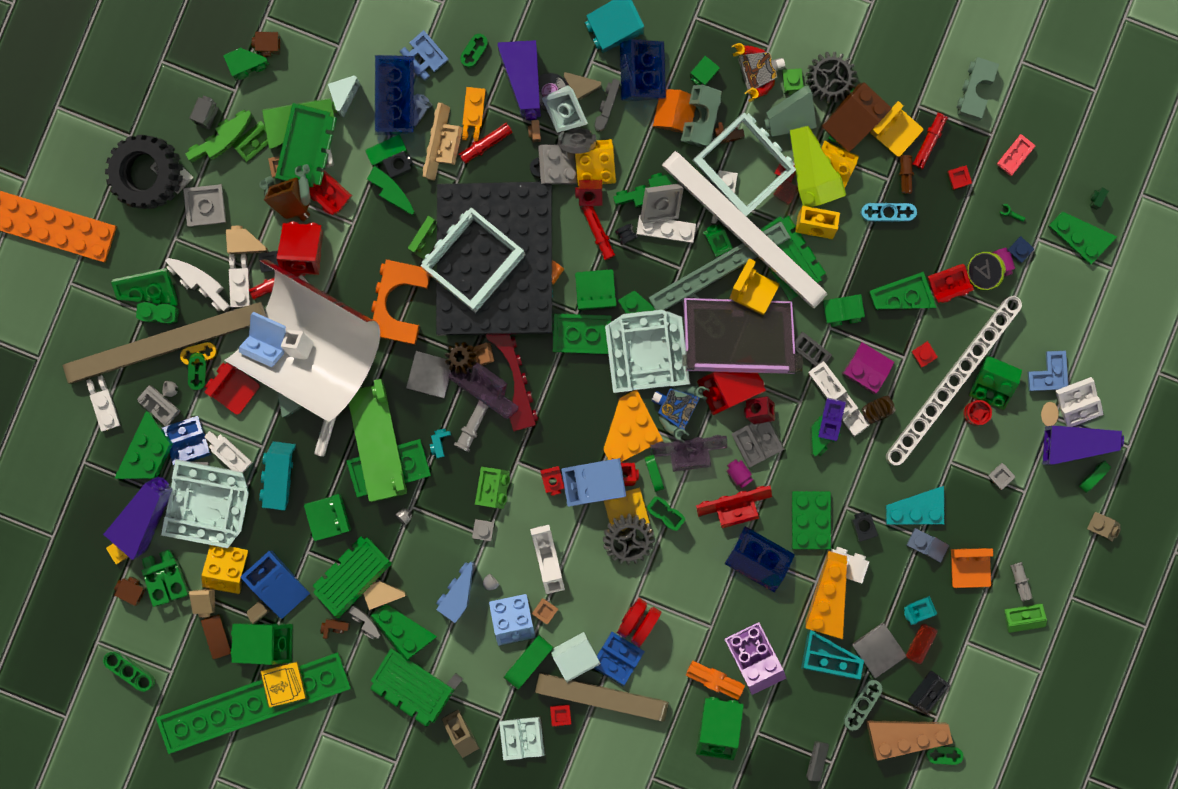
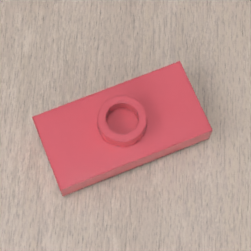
M1020 134L996 165L1012 176L1035 148V145Z

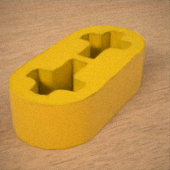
M209 342L183 349L180 358L184 364L188 365L189 359H185L188 351L192 354L205 351L206 346H208L210 349H213L210 352L211 356L203 355L206 361L212 360L217 355V348ZM195 359L194 363L198 364L201 362L199 361V359Z

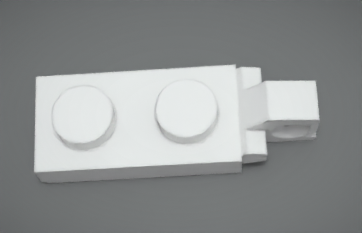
M209 431L205 435V438L211 443L209 446L211 451L231 470L244 473L253 463L221 434L217 437Z

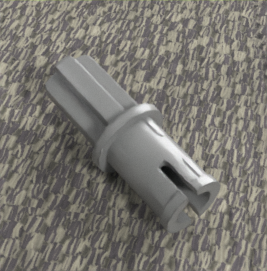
M1020 562L1010 565L1015 578L1014 584H1017L1021 600L1026 601L1032 599V594L1027 581L1029 578H1026L1023 563Z

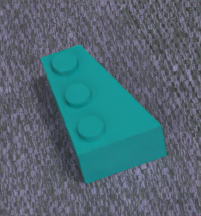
M273 441L267 453H264L263 464L266 466L265 471H262L261 483H264V489H261L259 498L262 501V508L286 509L291 485V468H293L292 452L295 450L296 444Z
M808 630L801 669L856 680L861 679L863 659L814 631Z

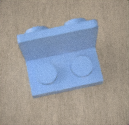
M253 312L250 316L249 337L240 345L239 353L273 367L284 355L281 344L286 335V326Z
M526 594L489 602L498 646L536 638Z

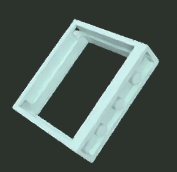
M742 113L692 160L715 187L745 216L754 210L796 170L792 159L789 156L785 158L781 153L782 148L776 142L772 143L768 139L769 134L763 128L759 129L755 125L756 120L749 113L747 115ZM742 122L786 169L747 206L703 159Z
M470 208L464 214H461L459 217L460 221L456 225L453 224L448 229V235L435 244V250L425 256L421 267L476 313L522 260L525 252L473 208ZM475 220L508 247L512 253L470 301L432 268L472 221Z

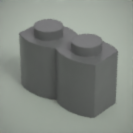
M206 96L198 97L189 119L194 124L210 130L219 110L216 107L217 103Z

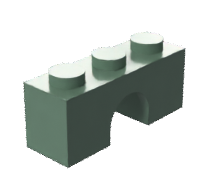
M979 57L974 62H970L968 68L970 76L968 80L965 79L962 90L965 92L963 98H959L956 106L959 109L958 115L980 121L983 118L988 100L977 95L976 86L980 83L991 85L994 82L999 67L998 63Z
M705 85L693 86L689 104L698 108L700 117L697 123L686 122L684 124L681 137L682 142L698 147H707L712 142L713 129L717 121V111L721 103L722 91Z

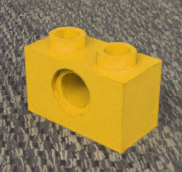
M802 205L797 216L796 233L833 239L838 230L840 213Z

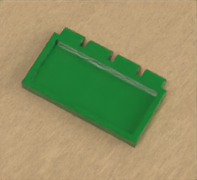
M292 103L275 178L285 181L295 177L300 179L295 174V168L299 165L303 167V165L308 164L310 171L305 176L308 179L309 187H313L314 184L321 185L324 172L318 171L317 168L326 167L329 154L321 151L322 148L330 150L333 135L326 133V131H334L337 121L336 117L330 116L331 112Z
M780 216L760 229L763 232L782 222L791 238L778 245V247L816 283L822 281L820 277L826 274L819 262L815 265L811 264L817 258L809 246L802 250L801 246L806 241L801 233H796V231L791 233V230L796 226L790 216L784 219ZM768 267L788 300L791 301L797 297L798 294Z
M360 536L352 545L355 550L352 552L348 549L338 559L341 564L338 565L335 562L325 572L327 578L325 579L321 576L313 584V587L316 589L313 593L338 619L392 564L368 537L364 539Z
M392 648L371 679L373 685L370 690L381 697L387 692L384 699L395 707H398L403 702L400 710L413 718L418 712L415 720L425 727L430 722L436 721L455 690L410 659L406 661L399 652Z

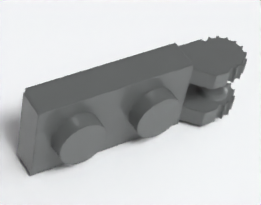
M613 79L612 83L608 82L605 91L608 96L606 101L602 100L599 109L602 114L596 117L594 127L598 132H603L606 129L605 127L607 126L620 87L619 80Z

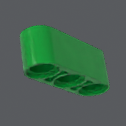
M538 635L503 678L518 690L553 649V646Z
M112 651L104 656V666L137 690L145 692L154 687V676L121 652ZM111 655L117 657L118 662L116 665L110 663L109 658ZM127 666L133 668L132 676H128L125 673ZM143 677H146L149 680L148 687H143L141 685V679Z

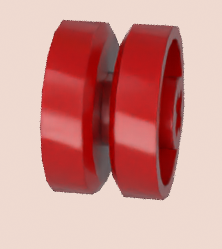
M638 598L634 605L629 608L617 631L619 635L626 638L634 629L635 632L631 642L639 648L662 613L657 608L651 607L646 615H644L647 602L641 598Z

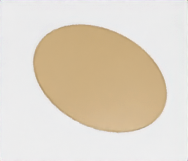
M1047 402L1042 408V421L1046 426L1054 425L1058 420V408L1055 403Z

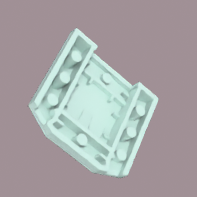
M662 309L621 315L605 326L613 393L690 384L689 371H686L685 338L681 316Z
M176 459L172 476V492L168 500L161 535L228 548L241 532L249 491L243 472Z

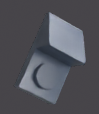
M914 528L906 546L940 563L949 547L943 541Z

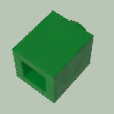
M704 56L691 71V82L695 85L706 86L718 73L720 67L707 56Z

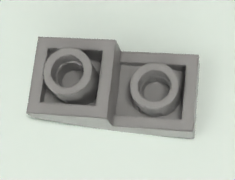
M353 605L349 613L352 614L351 618L361 623L362 620L365 622L361 628L365 631L364 635L371 639L375 637L380 638L381 632L374 621L364 611Z

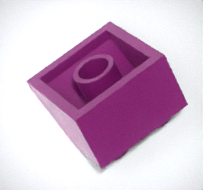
M861 342L842 375L872 394H877L887 378L894 361Z

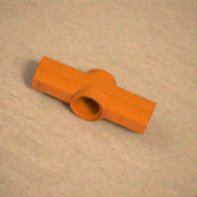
M693 660L686 673V676L703 683L707 688L718 693L722 692L739 700L745 687L744 684L727 677L726 674L714 668L710 669Z

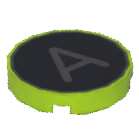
M985 251L976 254L970 260L968 276L975 287L982 290H990L998 287L1003 282L1006 268L999 255Z

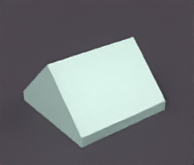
M356 76L328 84L335 108L343 118L360 86Z
M567 85L542 98L557 133L588 124L576 95L570 86Z
M584 632L551 650L553 659L566 682L601 664Z

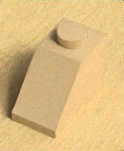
M231 226V229L226 230L228 254L268 252V248L248 230L243 229V226Z
M375 581L363 593L369 610L407 596L405 591L383 581Z
M215 589L189 591L193 614H198V617H210V613H215Z

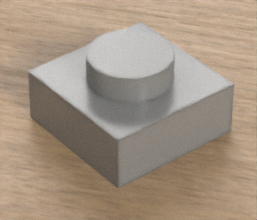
M1003 463L988 475L1000 490L1015 478L1013 473Z
M475 519L472 538L491 541L494 522Z

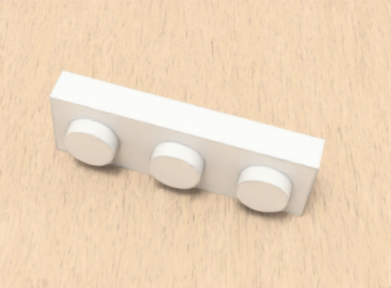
M639 215L637 235L693 243L696 224L675 220L643 224L640 219L641 215Z

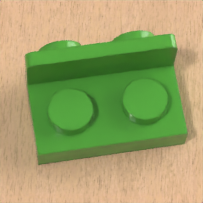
M429 216L426 218L408 247L409 251L422 259H425V256L431 253L437 243V222Z
M481 467L475 505L504 509V505L507 502L506 493L510 483V471Z

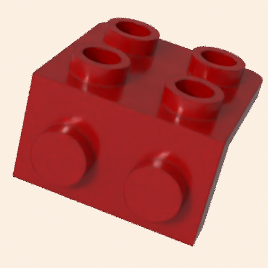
M228 362L226 364L222 363L217 369L218 375L215 379L211 378L205 385V388H207L205 393L216 399L234 414L239 415L258 391L260 385Z

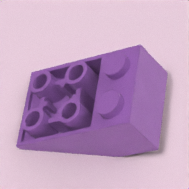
M759 622L725 638L752 695L786 679L784 670Z

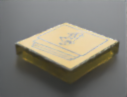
M298 661L260 670L269 708L307 699Z

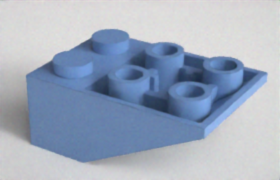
M620 458L562 468L568 507L626 497Z
M473 561L469 564L467 562L464 563L459 570L461 575L458 580L454 578L447 587L450 590L448 594H442L436 602L438 605L436 610L454 623L458 621L469 604L474 569Z

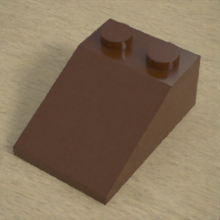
M863 82L855 87L821 127L849 153L892 108Z

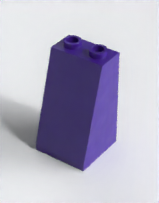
M536 40L498 42L499 56L520 115L528 121L537 120V117H541Z
M1046 426L1042 465H1053L1120 451L1121 447L1124 446V435H1122V431Z
M159 477L146 482L103 534L132 560L148 550L172 492L169 483Z

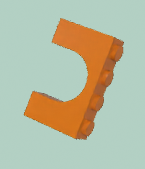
M386 259L385 264L382 263L380 268L381 282H378L376 286L377 301H373L372 304L373 320L379 324L380 338L416 345L420 326L393 319L387 311L386 302L390 292L398 286L409 285L428 289L431 276L422 267Z

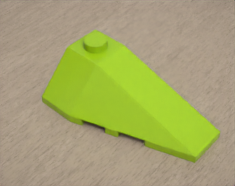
M809 126L790 130L798 190L803 206H818L846 196L839 172H836L831 165V160L828 156L826 157L820 148L821 145Z

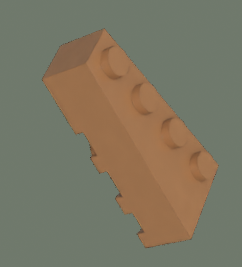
M866 721L874 758L877 761L953 743L949 724L946 722Z

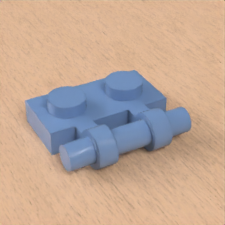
M424 30L409 42L414 49L410 52L406 47L400 50L404 57L403 60L409 63L414 68L415 74L424 81L430 77L426 72L427 68L430 67L433 72H436L449 61ZM418 54L425 61L421 65L415 59V56Z

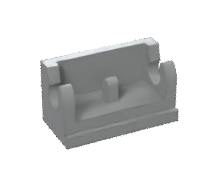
M151 385L137 399V402L151 412L165 427L181 412Z

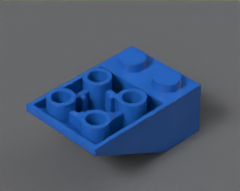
M268 551L241 576L250 589L281 619L310 594L273 551Z

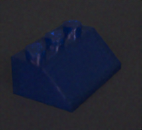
M630 39L620 43L621 100L644 101L665 99L664 41Z
M745 526L724 564L775 593L784 580L795 554Z

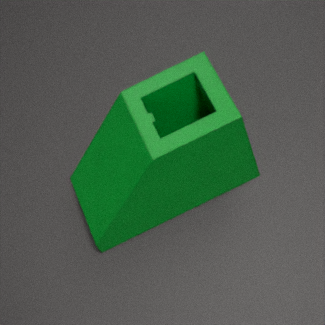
M243 48L223 55L234 79L238 78V80L247 78L249 73L253 71L261 72L266 69L267 65H270L266 57Z
M822 415L810 427L811 455L813 457L817 455L822 456L828 449L826 445L830 441L835 442L834 440L818 437Z

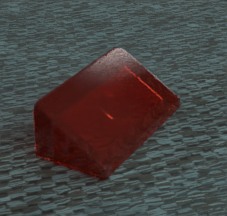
M922 624L906 654V658L922 664L938 630Z

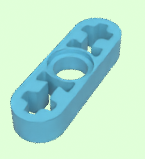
M868 203L862 207L860 213L865 221L909 222L916 217L917 209L909 203ZM868 207L871 208V211H878V207H881V218H878V214H872L871 217H868V214H865L864 211H867ZM886 207L894 210L893 217L887 218L884 216L883 211ZM897 207H900L899 211H905L906 208H909V211H912L913 214L909 218L906 217V214H899L900 218H897Z

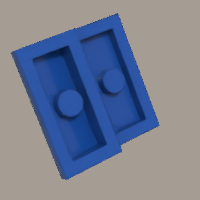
M199 416L162 428L164 434L173 443L170 450L173 465H175L176 459L191 462L211 455Z
M611 632L597 655L601 664L594 667V669L624 686L645 651Z

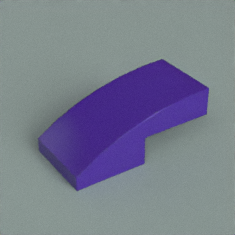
M826 398L818 437L834 441L838 440L846 401Z

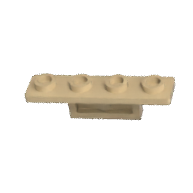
M443 103L437 104L434 113V123L431 128L430 142L423 166V177L431 181L436 179L439 163L455 165L463 129L460 126L447 125L450 107Z

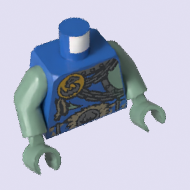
M689 384L678 385L673 389H669L667 395L656 391L651 400L661 406L658 414L660 415L659 421L664 429L682 443L685 441L681 439V436L683 434L689 436L684 429L698 403L699 397L707 399L702 394L705 390L709 391L708 388Z

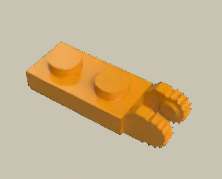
M466 87L462 140H467L468 126L475 127L474 141H479L486 89Z

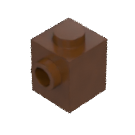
M255 32V37H252V49H255V52L263 57H271V54L280 55V34L278 32Z
M129 576V578H123L122 581L119 580L114 588L116 591L114 596L136 606L139 605L147 587L140 585V580Z

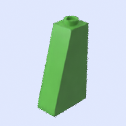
M330 98L297 103L331 112L330 116L334 117V113H337L334 102H331ZM292 104L262 109L269 149L283 143Z

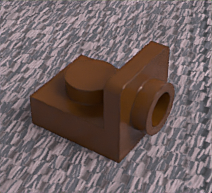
M719 122L717 124L718 128H715L716 137L724 131L722 122ZM736 127L721 141V144L744 139V130H738V127Z
M328 618L325 623L322 622L320 634H323V639H328L330 628L335 633L344 634V631L350 629L351 622Z

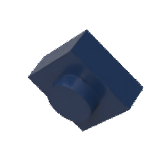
M1020 236L1007 251H1010L1011 255L1021 264L1034 248Z

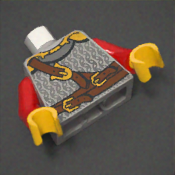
M741 43L732 45V48L735 47L737 49L733 56L741 55L738 61L747 87L745 94L748 93L752 97L748 101L752 102L756 98L767 95L775 86V81L778 78L776 71L786 68L783 57L772 60L770 52H766L764 49L744 46Z

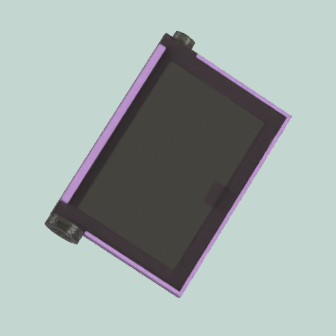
M684 298L685 354H682V366H686V371L786 374L802 372V354H795L792 301H771L765 314L762 315L733 300Z

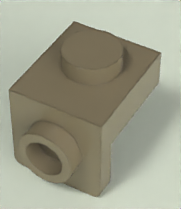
M1095 512L1087 529L1113 542L1114 538H1117L1120 533V524L1116 520Z

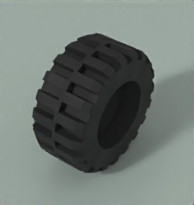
M147 135L130 136L126 138V141L121 140L117 143L118 148L111 150L110 153L113 155L111 158L108 157L106 161L109 164L108 169H105V174L109 176L106 182L108 186H112V189H110L111 193L118 196L117 200L121 203H126L129 207L154 209L157 206L167 204V200H172L175 197L174 191L178 192L180 189L178 182L183 180V176L180 175L183 165L178 163V160L181 158L179 154L174 153L175 148L172 145H168L167 141ZM142 154L151 155L158 167L157 179L153 186L147 190L138 189L131 178L132 164Z

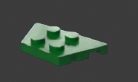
M145 412L115 475L116 479H154L158 477L173 443L164 434L162 427L154 420V415L151 412Z

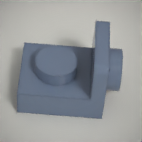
M416 94L410 99L400 116L416 127L427 110L432 107V104L426 96Z

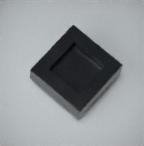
M278 251L259 253V260L266 259L278 265ZM260 262L261 273L275 271L273 268Z

